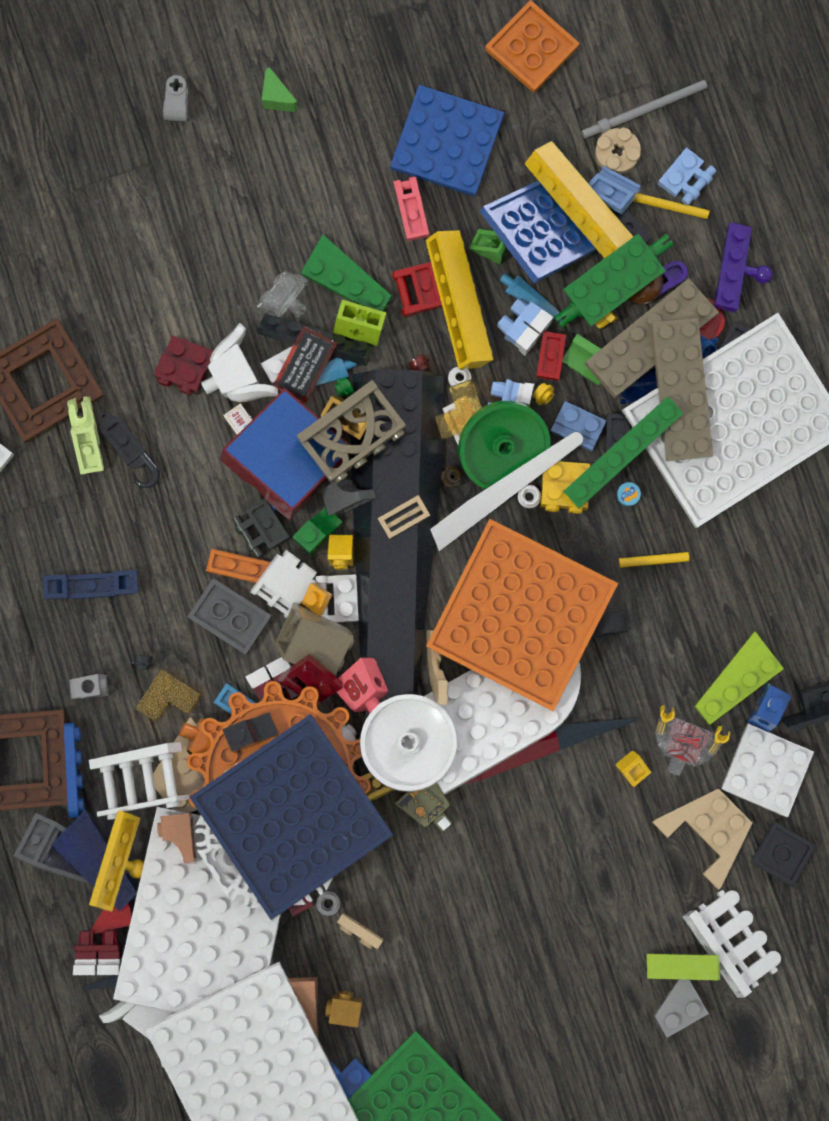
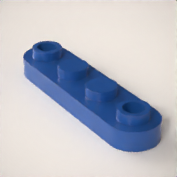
M75 723L64 724L69 818H80V814L85 812L84 798H80V789H83V775H79L78 765H82V753L77 751V741H81L80 727H76Z

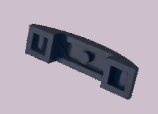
M137 570L113 571V573L43 576L44 600L90 599L138 594Z

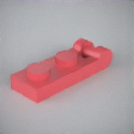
M410 177L409 180L402 182L400 180L393 181L407 242L429 237L416 177ZM411 189L412 193L403 194L404 190Z

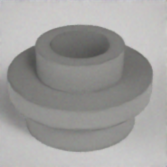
M323 892L317 898V909L323 915H333L340 908V899L334 892ZM326 899H331L333 901V906L331 908H326L324 906V901Z

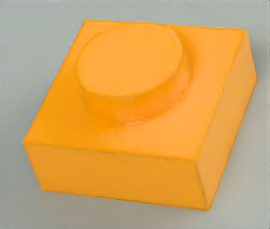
M310 583L301 604L316 615H323L332 594L317 583Z

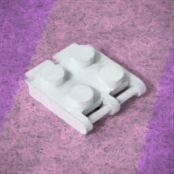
M287 550L282 556L278 554L275 556L250 591L252 594H258L265 599L270 607L274 606L283 612L286 618L293 602L300 604L310 583L316 582L313 580V577L317 573L303 562L296 568L300 560ZM260 588L263 589L265 592H267L268 594H270L272 597H271V598L268 597L266 594H264L263 592H261L259 589H260ZM278 600L279 602H281L282 604H284L286 607H288V609L286 610L284 607H282V606H281L280 604H278L276 601Z

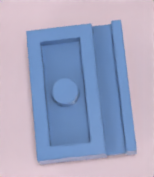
M603 166L602 170L594 176L589 185L609 208L623 214L635 199V195L641 191V186Z
M565 401L550 433L564 439L570 434L578 432L583 437V441L579 446L592 452L607 420Z

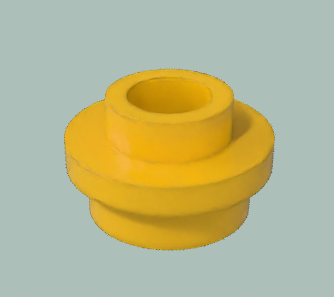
M545 383L538 386L533 394V398L536 399L535 402L538 405L548 404L554 396V387Z

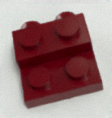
M172 335L166 351L161 355L154 372L157 383L165 387H170V385L176 386L180 392L187 395L192 393L199 395L202 387L201 382L205 380L209 370L208 365L210 364L213 350Z

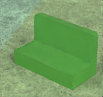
M577 334L564 355L562 363L598 386L601 384L585 365V362L601 350V348Z

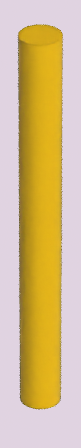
M637 193L633 200L634 202L707 219L709 215V210L640 193Z

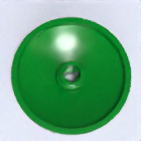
M515 401L494 402L474 413L463 427L458 443L459 460L468 477L481 488L487 489L549 449L551 444L550 435L543 419L529 406Z

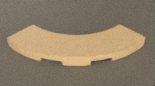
M426 630L427 643L434 630ZM427 647L428 668L433 696L437 704H447L448 681L445 679L443 671L439 668L441 654Z

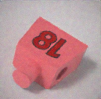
M360 658L338 678L342 682V688L337 693L354 712L369 711L371 713L380 704L379 701L388 693V688L374 658Z

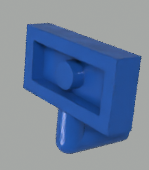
M356 1058L342 1072L330 1062L348 1099L372 1075Z

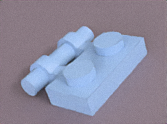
M686 147L658 181V185L674 197L680 191L683 192L685 196L682 198V202L685 205H689L692 200H696L699 197L701 189L713 180L712 176L715 174L716 169L713 166H709L705 171H702L700 167L703 165L704 160ZM694 176L698 180L693 186L688 185L687 183Z

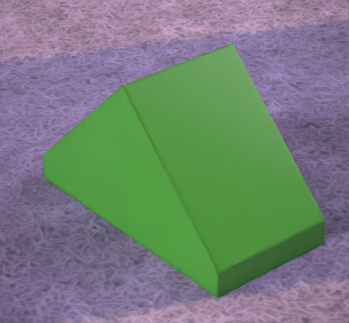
M267 68L262 93L263 109L296 112L298 110L297 100L271 68Z
M478 229L469 247L472 252L498 264H501L508 250L495 231Z

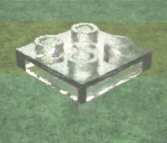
M288 272L279 274L275 278L272 288L261 296L257 308L263 313L281 317L288 308L296 317H300L303 315V312L300 310L302 309L305 312L307 307L296 297L309 281L298 274Z

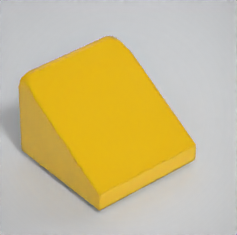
M631 751L616 763V767L632 787H635L652 773L642 758L634 751Z

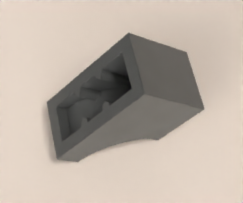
M345 480L339 483L336 481L328 482V486L320 489L329 516L345 514L376 498L373 489L360 490L353 485L352 480Z

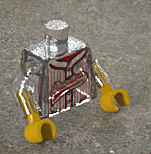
M665 705L660 707L661 717L658 720L655 735L658 748L662 750V755L671 759L667 769L668 773L680 777L684 765L695 767L696 765L704 764L717 753L723 743L729 740L730 731L725 736L720 735L722 726L717 728L715 737H713V732L675 718L674 707H672L670 713H664Z

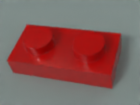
M543 332L536 378L559 381L566 340L565 334Z

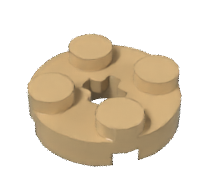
M627 128L608 130L597 141L595 150L596 161L601 168L605 166L618 174H625L631 171L639 160L640 143L636 136ZM614 147L623 149L621 156H618L617 153H612Z

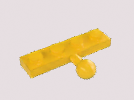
M123 811L117 812L89 905L112 912L124 871L127 870L133 878H141L144 861L140 859L128 861L139 825V817Z

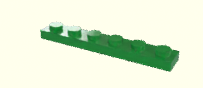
M667 396L563 492L578 509L581 508L684 413Z

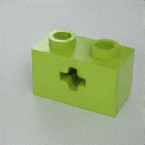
M342 300L333 333L377 346L386 312Z

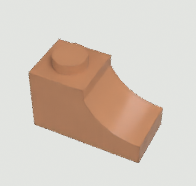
M185 813L160 816L161 823H157L158 836L162 837V841L166 843L172 842L178 847L185 864H196L193 815Z

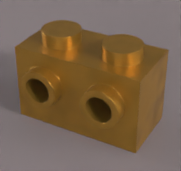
M339 991V994H334L332 1000L328 999L325 1016L330 1017L329 1023L358 1028L363 998L353 997L354 993L348 991Z

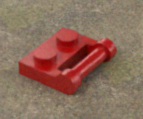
M431 262L397 270L392 273L402 301L403 317H410L417 313L442 307ZM407 277L412 278L418 300L416 305L411 304L405 281Z

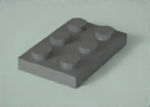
M213 578L187 617L247 655L272 618V615Z

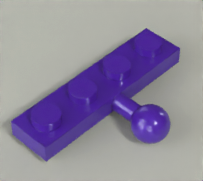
M732 222L727 227L714 301L715 308L736 313L744 275L755 277V280L761 284H766L772 279L773 272L768 266L763 265L758 268L745 266L752 227Z

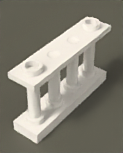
M181 742L165 743L89 760L90 769H100V773H103L108 810L97 812V817L107 816V819L111 820L116 818L118 811L129 812L166 804L167 808L181 806L180 801L189 800V795L177 796L171 761L173 753L182 752ZM159 757V760H162L167 798L157 800L151 764L154 762L153 758ZM139 761V765L142 764L148 801L137 804L132 772L133 762ZM117 765L123 771L128 806L119 808L112 772L114 771V766Z

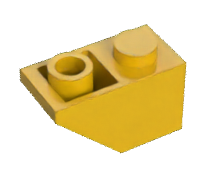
M329 535L328 562L330 566H334L335 570H347L348 566H353V535Z

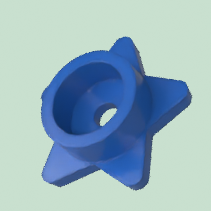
M704 336L700 337L702 358L705 359L717 351L716 344L718 338L715 337L708 340Z

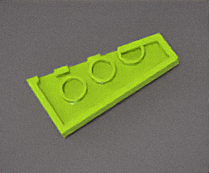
M753 632L694 707L705 722L710 725L784 668L758 634Z

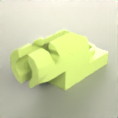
M83 397L81 402L83 417L77 415L78 406L76 398L71 399L67 402L72 426L71 435L80 474L103 471L104 464L99 447L100 440L90 397Z

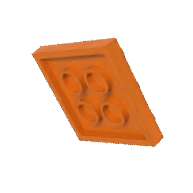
M530 0L485 46V51L530 91L535 93L579 48L580 43Z

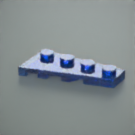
M84 810L50 846L95 887L107 845L92 823L86 810ZM125 873L123 874L114 907L119 912L137 894Z

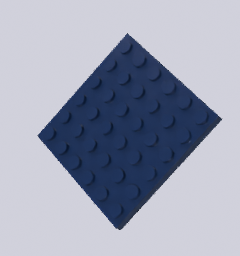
M309 714L189 797L270 920L283 913L393 836L312 714Z

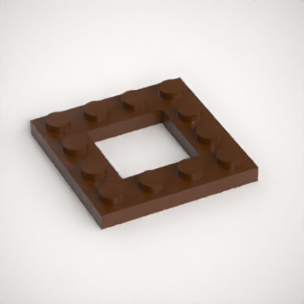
M57 318L0 351V403L25 443L69 418L67 405L69 400L76 398L79 412L82 410L81 402L83 397H90L92 404L104 397L103 392ZM51 352L72 387L32 410L11 374L46 353Z
M65 710L0 715V739L41 736L44 783L0 786V810L68 805L64 742Z

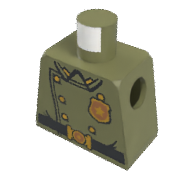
M437 783L423 790L407 792L396 802L402 810L425 828L433 821L443 832L453 823L443 812L450 804Z

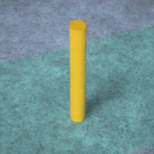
M689 553L619 558V567L689 561Z

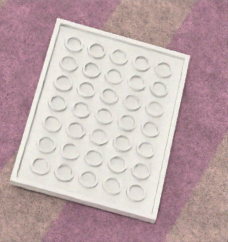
M779 313L703 359L713 457L666 462L663 433L646 448L695 528L829 445V394ZM658 388L622 410L632 427L638 424L659 404Z
M161 807L156 809L113 997L115 1000L178 1012L270 966L281 914L270 920L263 908H250L253 898H251L249 905L244 907L245 896L239 894L237 899L232 901L231 897L235 892L234 889L231 891L229 898L226 896L197 851L207 849V846H196L197 842L205 840L203 833H195V830L198 828H206L205 825L196 826L201 815L192 814L197 863L185 864L178 847L172 842L166 843L162 841V837L158 836L157 823H161L160 816L185 814L186 812ZM223 848L218 849L215 853V859L229 879H236L239 875L238 870Z
M280 962L212 994L145 1029L191 1121H359Z

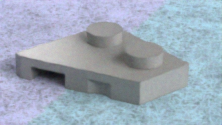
M678 979L672 990L665 997L663 1004L659 1006L654 1017L668 1038L709 1013L691 981Z

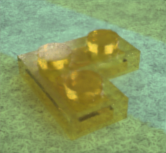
M470 379L449 387L456 409L435 417L442 439L460 434L469 418L481 409L473 380Z
M161 669L135 709L154 721H157L169 702L189 714L201 694Z

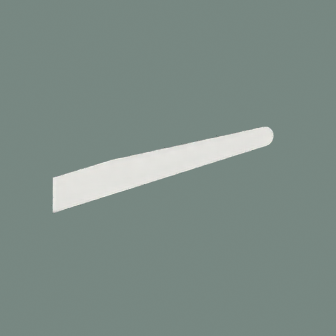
M578 432L570 434L468 500L430 530L439 551L577 448L583 441L582 435Z

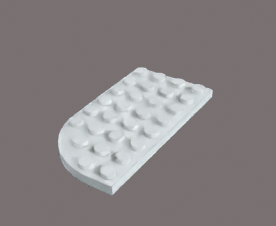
M578 663L554 712L473 670L448 682V703L440 706L447 712L455 727L457 750L451 768L437 782L443 794H447L555 731L567 719L576 703L581 683L580 663ZM433 692L424 696L436 702Z

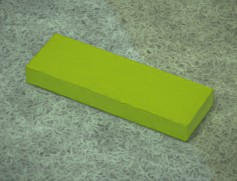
M647 954V979L720 980V955Z

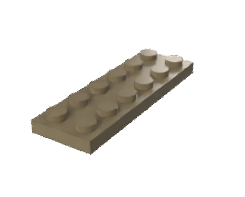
M688 278L588 359L585 365L607 391L616 398L655 366L651 333L652 322L698 318L699 329H701L717 316L719 312Z
M698 318L652 322L651 333L659 404L668 396L684 413L663 432L666 462L713 457Z

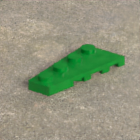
M324 235L321 236L301 271V275L362 306L384 312L392 298L383 287Z

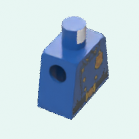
M766 682L747 723L770 732L778 725L791 699V695Z

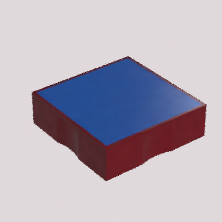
M285 388L222 449L220 461L243 481L255 487L265 500L288 520H291L303 508L322 484L329 481L297 440L299 433L320 418ZM332 428L327 430L329 435H333L329 439L332 441L337 433ZM340 437L339 441L337 442L339 444L350 445L342 437ZM312 439L309 443L321 458L326 448ZM330 450L326 456V464L333 469L339 468L343 460L336 458L333 462L332 457L335 451Z

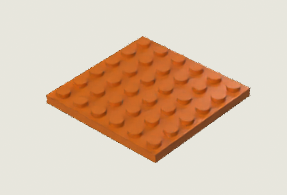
M489 519L426 647L554 712L619 583Z

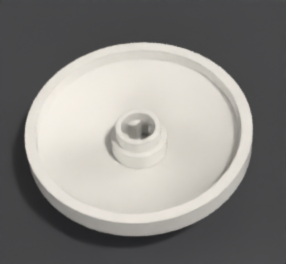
M405 694L389 698L373 709L363 725L360 746L362 757L368 770L380 783L398 791L412 792L426 789L446 775L455 759L457 736L451 718L440 705L420 695Z

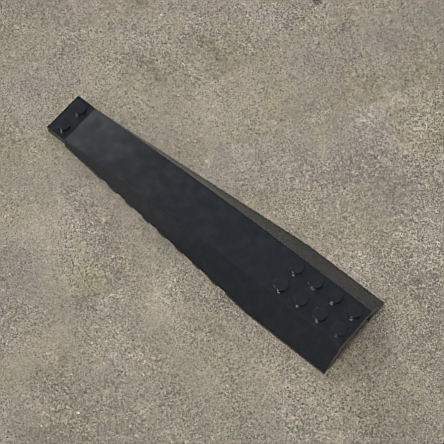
M375 369L354 374L353 382L355 393L373 380L406 424L403 436L396 441L391 439L386 442V448L377 455L372 453L366 457L367 462L360 468H351L353 485L360 490L373 489L376 496L375 499L353 509L360 658H374L388 688V693L379 701L380 703L394 696L405 694L417 695L434 549V537L430 529L437 522L441 473L443 469L444 411L442 408H444L445 377L420 370ZM374 395L369 397L374 412L385 410ZM382 415L375 417V422L383 421L386 423L380 426L382 432L391 429L392 420L389 417ZM365 433L360 440L352 435L351 445H362ZM373 434L371 445L380 438ZM352 454L351 459H353L358 454ZM419 495L430 516L389 539L378 518ZM416 502L386 519V524L418 507V503ZM422 510L391 527L390 531L392 532L423 514ZM369 711L363 712L365 721L370 714Z

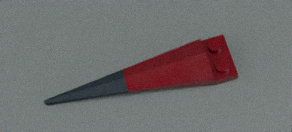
M629 718L560 725L546 737L464 784L492 777L633 723L636 719Z

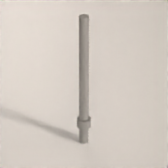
M702 80L608 120L605 118L597 121L596 125L582 130V135L586 139L598 133L603 134L617 125L707 88V83L705 80Z

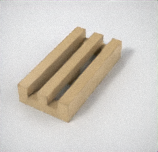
M418 495L379 517L378 520L388 538L391 539L428 518L430 514ZM414 503H418V507L386 524V519ZM422 510L423 514L392 532L390 531L391 527Z

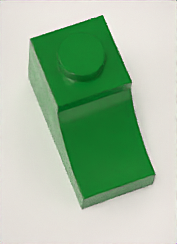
M325 506L295 533L293 539L312 556L329 538V535H332L343 522L336 515L329 516Z

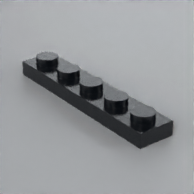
M266 313L258 326L257 334L296 346L299 345L305 332H308L331 344L327 355L367 366L373 352L374 345Z

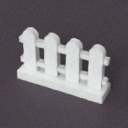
M720 890L716 893L719 898L711 904L705 906L703 903L698 906L699 912L697 910L689 911L682 917L707 954L720 955L721 975L736 997L744 998L752 992L749 988L750 985L752 988H755L759 985L757 980L770 971L771 974H774L778 971L775 966L780 963L781 956L776 951H769L768 953L764 951L762 946L767 941V935L763 931L751 932L748 925L753 922L752 913L750 911L738 913L734 905L739 902V894L733 890L726 893ZM728 910L733 918L719 927L715 919ZM708 924H709V925L711 926V928L713 929V932H711L710 929L708 928V926H707ZM742 931L746 938L733 947L729 939ZM722 944L728 952L725 953L721 947ZM756 951L760 958L747 967L743 960ZM735 965L738 966V968L740 969L741 973L738 972V970L736 969Z

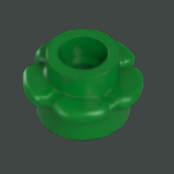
M346 377L340 380L336 379L337 384L334 388L341 398L343 396L348 398L349 395L354 393Z

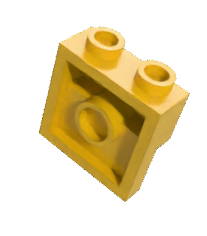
M558 461L543 472L540 507H545V510L549 512L569 509V513L581 514L583 511H586L588 509V501L578 509L563 491L590 467V464Z

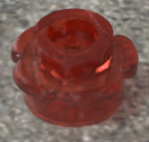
M424 354L410 361L408 365L411 370L424 371L429 367L427 365L429 359H426Z

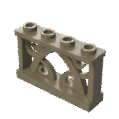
M371 380L299 433L297 440L305 448L329 482L336 481L339 483L348 476L347 471L355 467L358 469L367 462L366 457L374 453V455H377L386 448V442L391 439L396 441L403 436L406 424L378 389V386ZM374 395L385 410L374 412L369 397ZM354 409H359L361 411L360 415L366 413V416L355 418L352 412ZM381 415L389 417L392 420L391 429L382 432L380 426L386 423L383 421L375 422V417ZM344 417L352 423L367 421L362 445L337 443L342 434V426L339 419ZM331 427L337 430V434L332 441L329 439L333 435L327 433V430ZM373 434H374L375 436L379 437L380 439H378L376 442H374V443L371 445V442H372V439H373ZM312 439L326 448L321 458L309 443ZM330 450L335 451L332 457L333 462L336 458L343 460L339 468L333 469L326 464V456ZM348 454H358L349 461Z

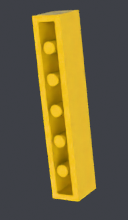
M552 141L534 150L525 162V165L604 258L633 238L631 233Z
M437 231L425 241L458 369L481 368L493 361L481 314V307L475 291V284L472 280L470 265L467 261L464 242L460 231Z

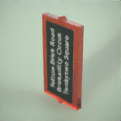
M303 325L273 386L281 391L285 388L294 397L307 403L337 342L323 336L322 332L317 333Z

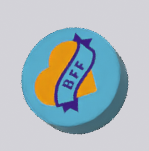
M631 482L622 484L617 491L618 501L628 507L635 505L641 496L639 487Z

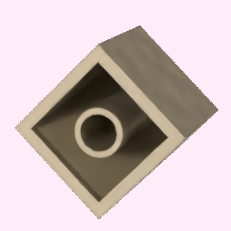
M293 602L275 645L284 661L296 664L310 654L336 676L337 671L340 672L343 667V658L346 652L353 646L354 636L348 628L324 616L316 615L311 610Z

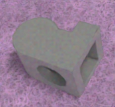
M95 674L69 680L71 699L108 696L106 675Z

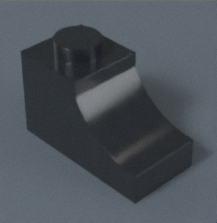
M270 712L222 729L233 753L240 752L279 735Z

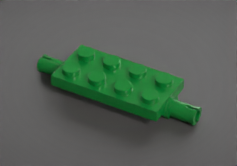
M637 234L564 288L563 291L571 302H569L570 305L554 316L556 322L565 317L559 323V326L564 328L565 325L576 317L582 316L591 327L663 274L666 270L658 261V256L674 246L671 240L662 245L669 239L668 235L664 234L649 246Z

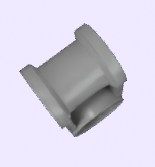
M178 75L169 77L166 82L163 116L166 121L187 122L188 88L184 78Z

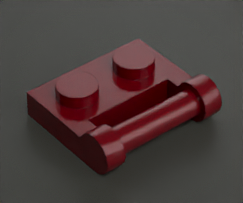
M310 654L283 672L278 679L279 683L283 686H288L299 696L304 687L295 681L294 677L297 676L307 686L314 687L319 694L317 708L321 702L342 688V682Z

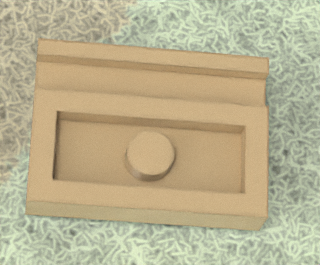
M345 913L337 921L341 925L340 929L350 936L354 933L361 938L359 942L370 949L372 947L378 949L383 941V938Z

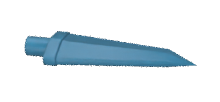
M506 273L503 274L500 281L508 286L505 291L506 293L527 304L533 302L553 316V319L555 315L559 314V311L527 284L522 277L517 275L513 279Z
M335 357L333 360L320 366L310 387L336 381L337 378L349 377L347 370L356 367L357 364L347 360L343 362L341 358Z

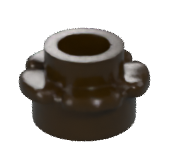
M447 466L441 473L442 483L448 488L460 486L462 483L461 477L463 476L462 471L454 466Z

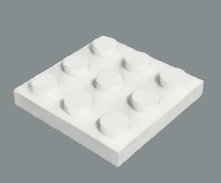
M746 724L721 790L779 815L788 817L814 751L753 725Z

